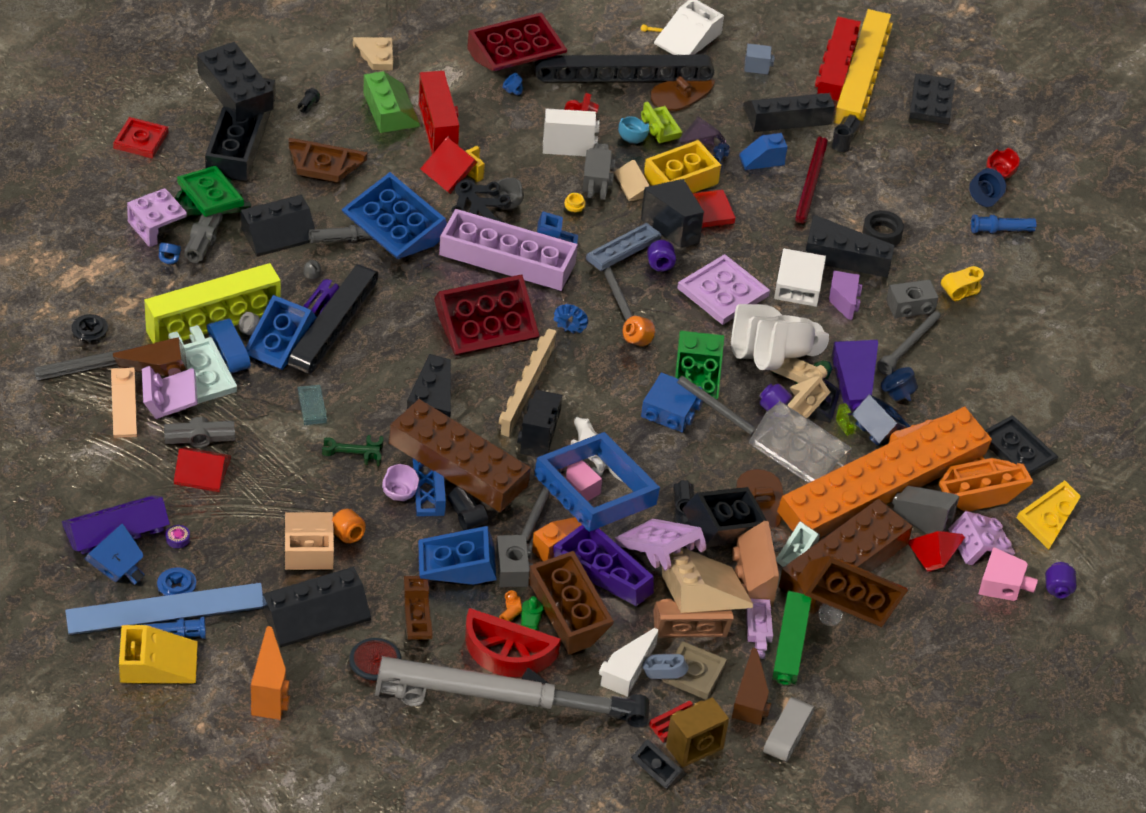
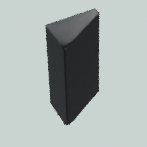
M823 378L822 380L829 389L830 394L808 418L830 423L841 390Z
M649 739L631 757L667 790L687 774Z

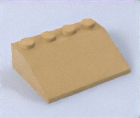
M681 548V552L669 554L671 560L670 569L665 570L662 566V577L681 613L753 608V603L733 568L686 548Z

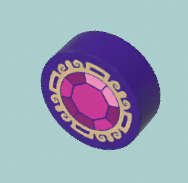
M183 525L169 527L166 531L167 544L172 548H183L190 542L188 528Z

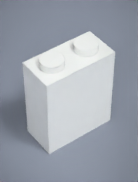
M546 109L543 154L586 156V150L594 148L595 144L598 143V136H595V133H599V120H596V112Z
M783 248L774 299L817 307L826 256Z

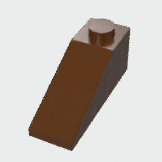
M179 337L113 353V358L119 368H134L135 371L142 372L143 368L151 366L156 374L158 373L160 376L165 377L188 370L185 348Z
M752 647L734 702L732 718L760 726L763 716L768 718L771 703L767 702L769 690L758 650Z

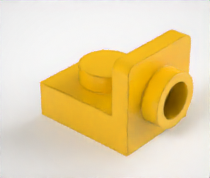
M475 146L465 151L477 161V164L467 175L476 182L484 179L485 163L479 158L480 148Z

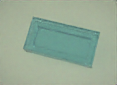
M321 386L298 387V397L304 425L327 423Z

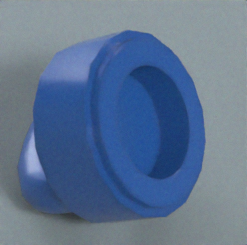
M517 73L511 74L504 81L503 88L508 93L513 92L515 95H520L523 91L522 78Z
M167 243L160 244L159 259L163 263L174 264L179 260L181 246ZM164 253L174 254V258H165Z

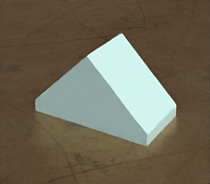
M800 521L776 558V562L785 567L818 543L820 534Z

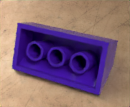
M154 495L62 521L63 528L73 550L81 551V554L91 552L95 546L99 545L121 524L126 527L133 539L140 538L142 532L150 531V534L164 531L163 526L170 525L163 497Z

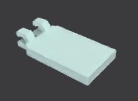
M198 325L190 327L192 343L186 345L183 344L177 331L169 334V339L179 337L185 348L187 369L193 368L196 372L197 404L237 392V385L212 337L205 339Z

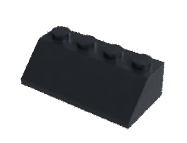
M830 93L750 100L743 103L753 132L832 125L835 110Z
M354 567L262 594L263 614L269 626L272 627L280 648L371 620L363 583Z

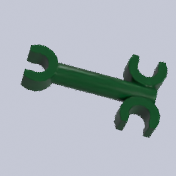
M368 435L366 437V445L336 443L333 438L326 437L323 446L326 447H322V455L332 456L335 452L364 454L365 465H368L370 459H375L377 466H380L382 457L380 450L383 448L384 438L380 436L378 442H372L371 435Z

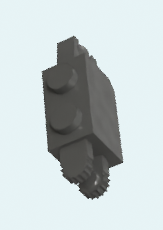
M596 143L594 148L586 150L582 191L588 192L587 198H592L594 193H600L601 199H605L608 193V185H613L614 173H610V171L614 172L615 159H611L612 150H609L608 144Z

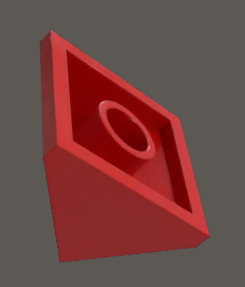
M187 447L179 448L174 484L220 492L231 455Z

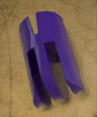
M323 280L303 307L309 308L316 299V303L311 309L312 312L316 314L320 307L324 305L323 310L339 289L338 284L335 283L329 289L328 287L332 280Z

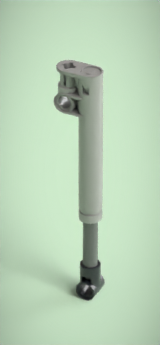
M384 656L381 659L375 689V696H379L380 693L395 695L396 698L402 699L403 703L409 706L422 704L426 689L522 705L541 706V708L551 709L552 705L604 713L608 714L609 718L626 720L628 725L637 728L646 726L649 719V699L641 694H635L629 698L613 695L610 698L558 690L555 689L554 684H542V682Z

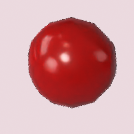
M1007 148L1004 151L996 149L988 157L986 167L997 170L1004 179H1008L1017 172L1020 158L1018 153L1011 148Z

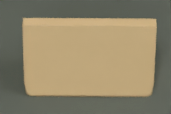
M632 160L614 171V176L628 201L643 199L644 187H649L636 161Z

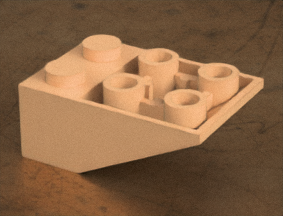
M333 512L285 513V570L333 569Z

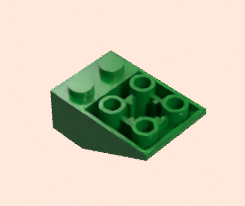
M680 331L678 338L675 378L679 379L681 376H684L716 400L719 397L724 335Z

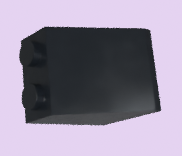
M679 179L644 187L641 220L644 223H648L680 248L700 243L704 211L685 180Z

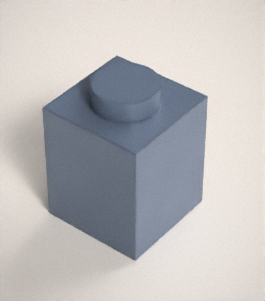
M747 44L744 72L768 74L769 66L773 67L775 56L771 54V46Z

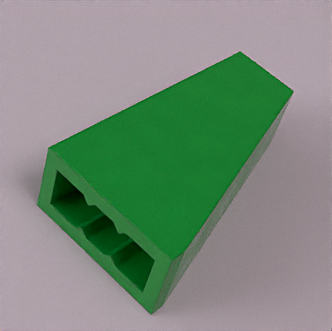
M788 591L772 676V680L782 685H791L797 682L811 598L802 593Z

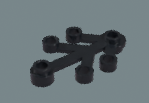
M465 179L457 183L455 187V192L459 198L457 205L452 207L451 212L453 214L455 209L465 211L464 208L469 199L471 201L469 213L478 215V212H480L483 217L505 223V221L497 219L487 207L508 209L512 202L506 194L499 196V198H481L476 195L489 194L490 196H497L501 191L497 182H490L488 185H475L472 180Z

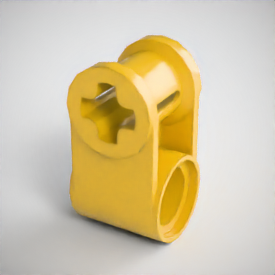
M971 266L954 273H949L941 280V286L953 301H959L965 297L980 293L982 287L980 281L984 277V272L979 267Z

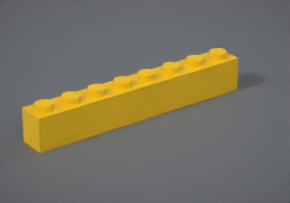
M867 10L837 104L834 123L840 124L845 116H849V114L857 116L859 121H864L866 109L864 108H868L870 96L874 88L872 83L876 82L885 48L887 47L888 34H891L893 23L890 22L891 14Z

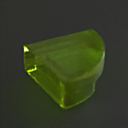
M843 403L838 406L836 422L847 436L854 433V423L850 424L848 414L851 411L848 405Z

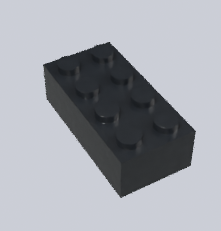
M235 42L197 54L198 74L235 122L273 110V89Z

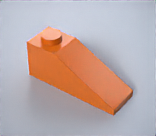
M575 517L550 522L534 532L532 552L542 561L554 558L553 546L582 524Z

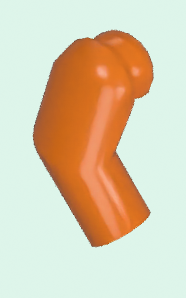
M514 590L506 592L504 597L507 609L499 616V618L510 622L522 612L520 596Z

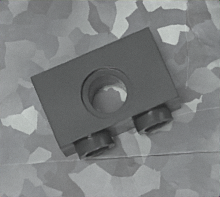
M931 280L889 285L886 301L894 318L933 313L936 311L939 297Z
M497 535L496 557L499 588L528 587L530 566L533 563H528V559H531V544H526V535Z

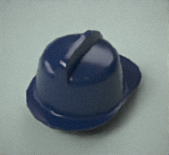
M985 168L971 180L969 190L971 196L979 205L991 207L1004 195L1006 183L1003 176L997 170Z
M903 367L892 372L881 382L883 391L894 401L906 398L910 402V395L918 389L915 372L911 367Z

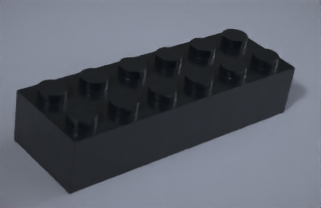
M264 78L265 81L269 84V86L273 89L274 105L276 99L275 80ZM223 106L205 154V168L217 166L226 178L247 181L271 111L235 122Z

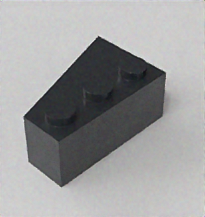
M432 354L428 355L408 397L407 409L420 399L446 416H451V359Z
M536 390L533 398H529L527 413L524 415L522 430L519 431L517 444H521L520 454L540 457L549 453L561 413L563 395Z

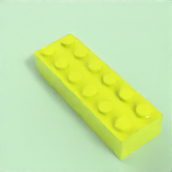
M271 263L144 299L146 332L152 343L168 340L169 334L176 331L182 341L190 339V334H192L190 327L198 325L204 335L208 333V324L230 318L233 325H238L240 318L246 312H252L261 318L272 296L275 295L281 298V280Z

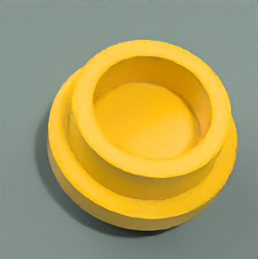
M579 193L569 194L564 202L565 208L572 212L582 211L586 204L584 197Z

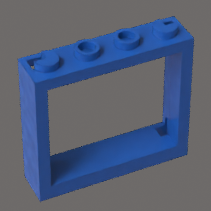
M605 432L537 457L534 475L538 478V481L589 532L657 505L660 487ZM597 455L633 492L594 508L559 473L558 469Z

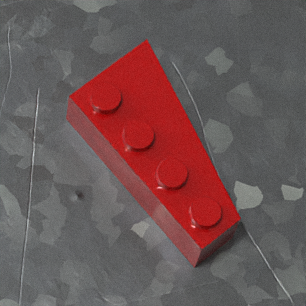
M837 17L832 38L828 40L827 51H825L818 74L820 76L816 78L814 88H818L817 94L830 93L832 100L839 101L857 45L861 21Z

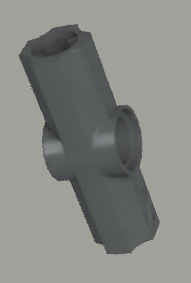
M223 212L204 217L202 214L199 222L193 224L190 241L184 251V257L190 262L198 263L202 261L209 246L214 245L217 229L223 218Z
M195 417L189 423L164 424L165 444L190 443L196 448L208 446L210 442L235 441L234 421L209 422L204 417Z

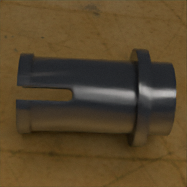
M315 88L305 91V96L297 105L298 109L304 105L300 110L302 113H308L312 106L319 102V91Z

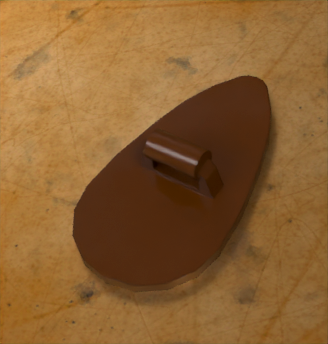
M681 76L676 81H667L655 86L651 91V101L657 107L666 106L668 111L683 110L705 97L713 89L715 80L712 78L707 81H686Z
M761 469L748 470L738 478L737 488L748 487L765 518L769 521L770 531L773 534L779 527L782 519L777 512L783 496L782 484L779 478L771 472Z

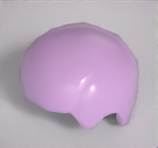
M397 464L390 466L382 482L383 492L394 501L404 502L415 495L419 477L416 470L409 465Z

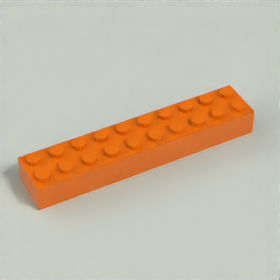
M964 406L783 495L777 512L792 531L795 530L801 521L820 534L819 538L839 528L877 499L884 504H888L893 501L898 492L902 493L907 486L920 488L944 476L950 466L970 463L980 456L986 455L992 439Z

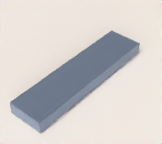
M645 223L587 253L586 260L602 271L648 247L653 242L660 240L662 234L648 223Z

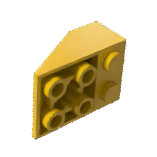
M122 625L119 657L120 683H196L198 641L148 625Z

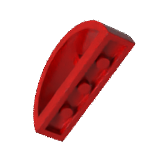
M469 608L466 617L465 642L471 657L484 669L501 676L522 677L528 667L535 673L545 670L559 655L560 638ZM475 634L487 637V639L479 641ZM504 643L500 654L488 649V647ZM512 647L517 648L521 657H508Z

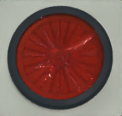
M368 638L360 641L352 648L349 662L357 675L367 680L377 681L382 656L401 659V653L392 642L386 639Z

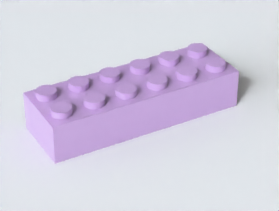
M455 209L440 236L439 255L509 276L522 274L526 281L562 291L576 263L578 244Z

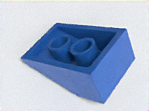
M273 295L245 347L249 357L283 370L288 364L292 351L317 317L312 310Z
M488 526L418 540L419 576L421 579L473 585L497 580L495 544Z

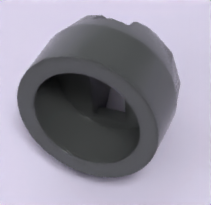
M310 260L305 263V277L309 279L320 277L321 265L318 261Z

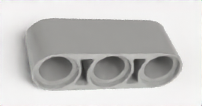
M791 697L771 731L763 752L787 762L807 728L815 706Z

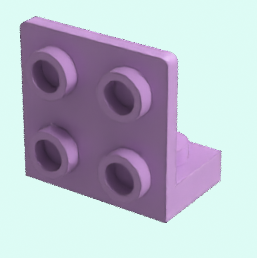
M165 188L127 202L128 223L149 247L157 245L159 227L186 217V211Z
M151 366L142 369L143 402L155 419L197 405L196 372L193 368L163 379L158 373L154 372Z
M965 511L948 529L951 533L964 535L965 538L958 549L966 564L973 565L986 551L992 552L993 547L1010 555L1015 554L1011 541L1006 537L1002 529L1001 522L996 518H989L978 513Z

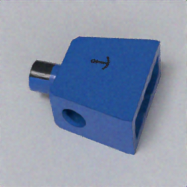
M123 524L116 528L85 557L87 562L114 582H117L126 575L135 585L145 576L136 566L144 555Z

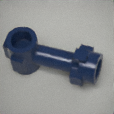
M720 142L718 146L714 147L713 151L716 153L713 157L721 164V170L723 157H728L730 154V147L725 142Z

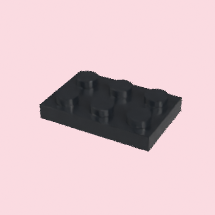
M915 73L909 118L949 124L955 80Z

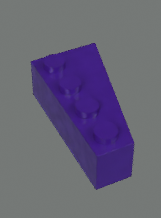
M581 525L553 546L554 557L574 551L592 583L635 606L654 593L653 575L599 528L589 532Z

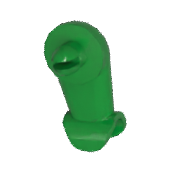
M535 596L530 597L529 600L522 604L521 626L539 631L538 626L543 613V605L537 601Z

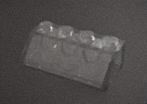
M781 401L766 412L749 440V444L808 483L848 464L852 451L850 446Z

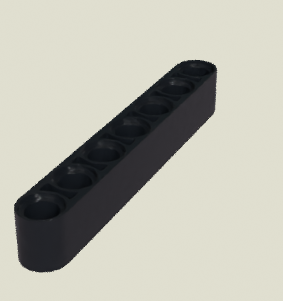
M359 264L353 268L292 351L288 361L289 367L309 375L313 373L375 287L379 276L378 271Z

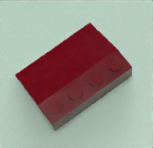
M542 12L468 31V51L477 63L492 71L567 53V48Z
M522 274L438 291L434 298L439 320L455 355L540 337Z

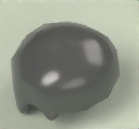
M504 178L497 181L501 191L497 196H492V198H499V196L506 194L510 197L512 204L508 209L502 210H512L518 207L524 199V191L520 180Z

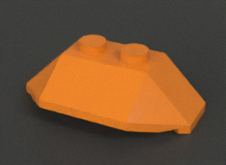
M989 458L950 466L940 480L939 486L942 492L958 495L957 508L964 512L1007 504L1033 483V480L1024 464H1014L1005 460Z

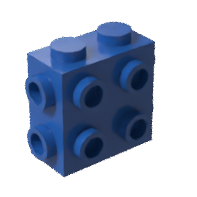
M661 372L643 401L641 417L683 433L686 426L692 424L695 411L701 409L703 401L677 383L679 379Z

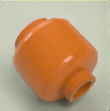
M632 316L623 325V337L630 344L646 346L652 342L655 336V326L647 318Z
M342 509L332 518L333 534L344 543H355L363 537L366 530L365 521L352 509Z

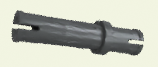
M355 225L343 228L309 230L311 244L343 240L356 242V240L373 239L363 229Z

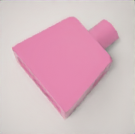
M993 547L978 594L1015 601L1020 589L1034 593L1038 579L1025 576L1028 566L1026 561Z

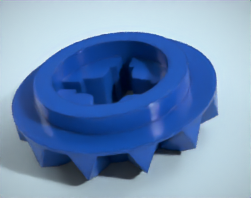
M570 304L560 305L554 312V321L557 322V327H563L565 332L569 330L572 334L576 331L582 333L588 325L586 313L577 306ZM571 316L573 317L572 322L568 321Z
M184 568L167 569L161 573L157 580L158 591L163 596L193 592L196 588V578L191 571ZM173 583L176 585L178 583H181V587L176 586L175 588H173Z

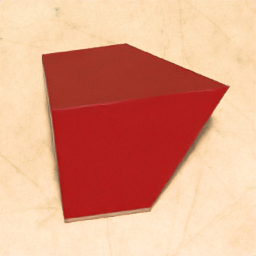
M936 531L910 539L909 546L927 572L944 567L965 537L959 533Z

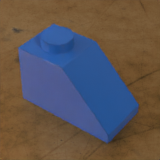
M782 133L762 135L739 154L745 170L785 165L788 146Z

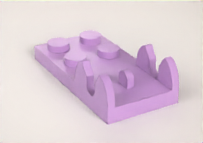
M651 519L615 537L616 543L620 547L646 552L654 568L659 567L661 563L665 570L671 568L669 554L681 552V548L684 546L692 550L695 543L700 553L706 550L705 538L701 527L658 519Z

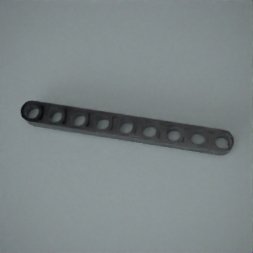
M704 54L556 55L534 62L536 77L543 82L676 81L681 76L686 81H707L712 79L715 74L711 57Z

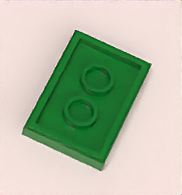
M217 166L177 177L179 186L204 217L244 206L242 196Z

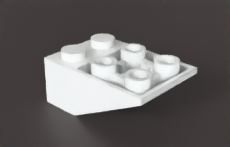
M689 0L678 9L654 41V44L673 55L696 54L722 33L724 15L698 0Z

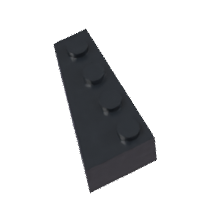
M813 214L805 252L826 256L825 266L888 278L895 245Z

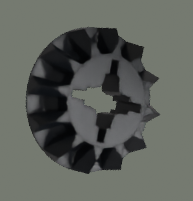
M87 314L75 319L71 328L74 338H79L80 342L87 340L90 344L91 340L99 342L100 337H106L108 324L101 316Z

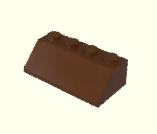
M574 551L530 566V585L542 603L543 609L568 654L591 647L614 624L612 617Z
M831 555L810 560L797 578L805 596L879 627L885 624L908 591L904 586Z

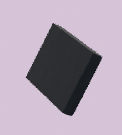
M1013 415L985 430L992 439L989 449L1001 460L1014 464H1024L1031 477L1053 465L1058 460V456Z

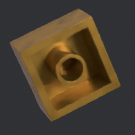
M713 697L705 701H699L684 711L679 710L670 717L666 747L682 768L724 748L729 717Z

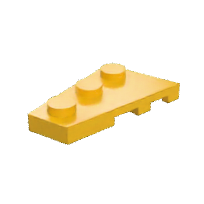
M1064 480L1019 512L1016 518L1049 550L1081 496Z

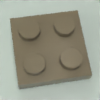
M682 641L675 654L684 656L689 669L682 677L662 679V682L707 700L726 666L727 659Z

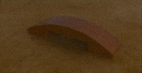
M404 576L407 639H432L428 579H421L420 576Z

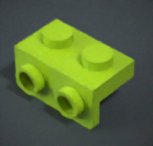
M649 102L644 103L643 111H641L642 121L649 124L650 133L652 136H655L658 143L682 137L681 129L666 106L653 109Z

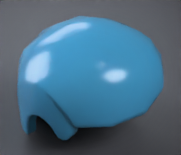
M628 116L621 118L618 126L622 139L633 144L644 141L650 131L649 124H645L637 117Z

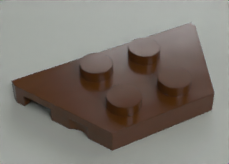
M290 137L288 139V146L297 175L339 182L368 159V152Z

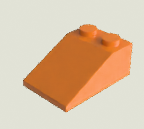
M267 626L251 682V715L281 720L283 710L287 711L289 707L290 696H288L290 681L286 680V668L273 629Z

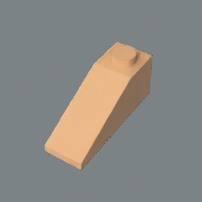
M111 368L113 437H137L135 369Z

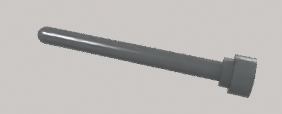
M934 311L891 355L883 356L877 362L878 370L884 375H890L896 369L897 361L941 317L940 312Z
M566 467L558 469L559 473L564 471ZM544 485L522 532V535H526V542L530 540L550 494V491Z

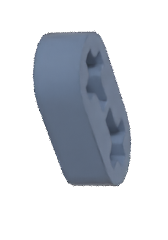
M681 654L652 655L646 658L642 664L647 677L651 679L679 678L685 675L689 669L684 656Z

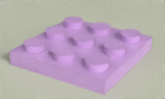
M725 254L678 282V289L722 325L734 318L738 304H757L767 298L770 293L766 286Z

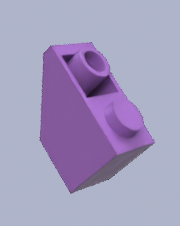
M834 271L829 302L847 319L852 320L854 311L858 312L860 299H856V297L861 296L862 284H858L859 275Z

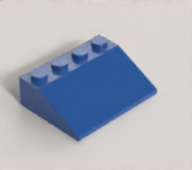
M391 172L341 209L347 217L397 259L435 246L440 242V236L447 225L445 217Z

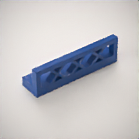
M413 459V469L416 470L418 477L421 478L415 493L416 516H445L444 476L433 470L427 475L423 474L419 469L424 465ZM425 482L433 487L428 493L420 488ZM428 500L435 505V508L421 509V504Z

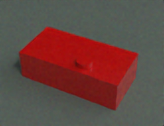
M444 70L420 72L418 104L431 153L433 154L447 137L458 145V107L453 104Z

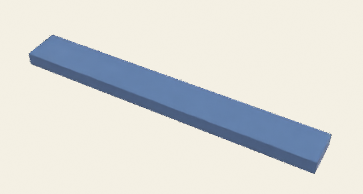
M261 583L66 609L68 635L122 628V625L154 624L180 620V618L190 619L263 608Z

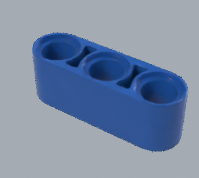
M231 319L207 325L209 337H212L229 372L234 373L249 369L251 363L248 352Z

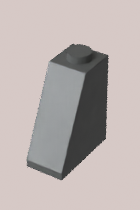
M907 486L902 493L898 492L892 502L894 505L893 511L912 526L927 534L936 531L948 532L954 520L959 496L952 493Z

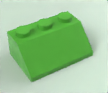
M384 71L364 74L363 93L380 133L420 127V122L403 83Z

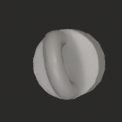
M252 312L244 313L239 321V330L244 334L252 335L260 321L258 315Z

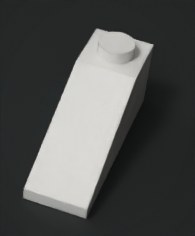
M653 628L612 653L608 662L604 661L600 668L599 675L602 676L601 686L628 697L643 670L642 664L644 660L651 656L657 645L659 630Z

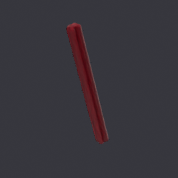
M820 136L817 138L796 212L795 221L797 223L804 224L807 220L828 139L826 137Z

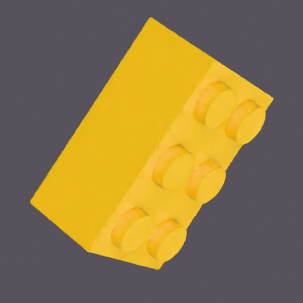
M697 140L647 158L645 161L644 177L650 186L684 179L691 192L695 193L719 184L721 164Z

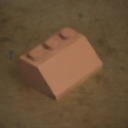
M763 521L737 538L736 547L732 548L733 561H737L735 573L749 598L770 600V606L773 607L779 572L769 521Z
M662 599L656 602L653 610L654 628L659 630L658 638L727 637L733 621L732 610L681 613L676 602L672 599Z

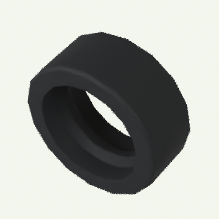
M873 211L866 216L862 233L897 246L902 239L904 223L899 216L890 211ZM886 226L894 232L889 234L879 233L872 227Z

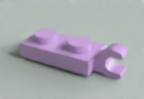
M751 599L753 608H745L748 642H755V648L758 650L760 659H765L767 642L772 643L773 639L770 600Z

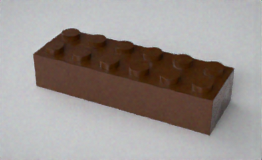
M420 399L390 425L389 444L444 476L450 482L499 512L506 508L528 487L531 467Z
M877 499L783 567L778 587L787 594L788 591L804 594L797 581L798 576L810 560L827 555L871 572L909 544L913 526ZM811 598L809 612L813 615L827 604Z

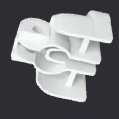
M738 304L736 306L731 336L732 352L739 359H754L756 366L760 370H777L782 366L784 358L819 355L828 345L829 334L824 332L821 325L812 322L810 319L782 315L778 310L769 305Z

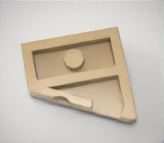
M353 37V46L358 47L360 55L368 62L372 70H393L392 38Z

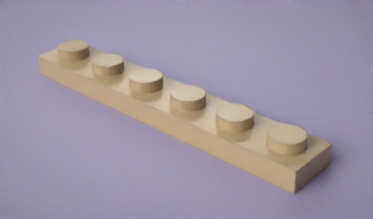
M548 328L546 334L539 338L538 349L532 352L530 365H526L523 370L522 381H517L514 390L515 394L509 397L506 412L502 411L500 415L501 435L510 437L555 347L556 330Z

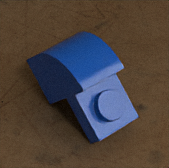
M542 211L538 221L537 233L577 244L578 240L577 234L562 230L563 217Z

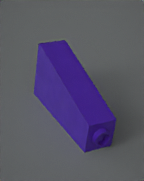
M878 340L834 342L831 358L839 389L841 390L840 393L846 415H852L869 394L872 395Z

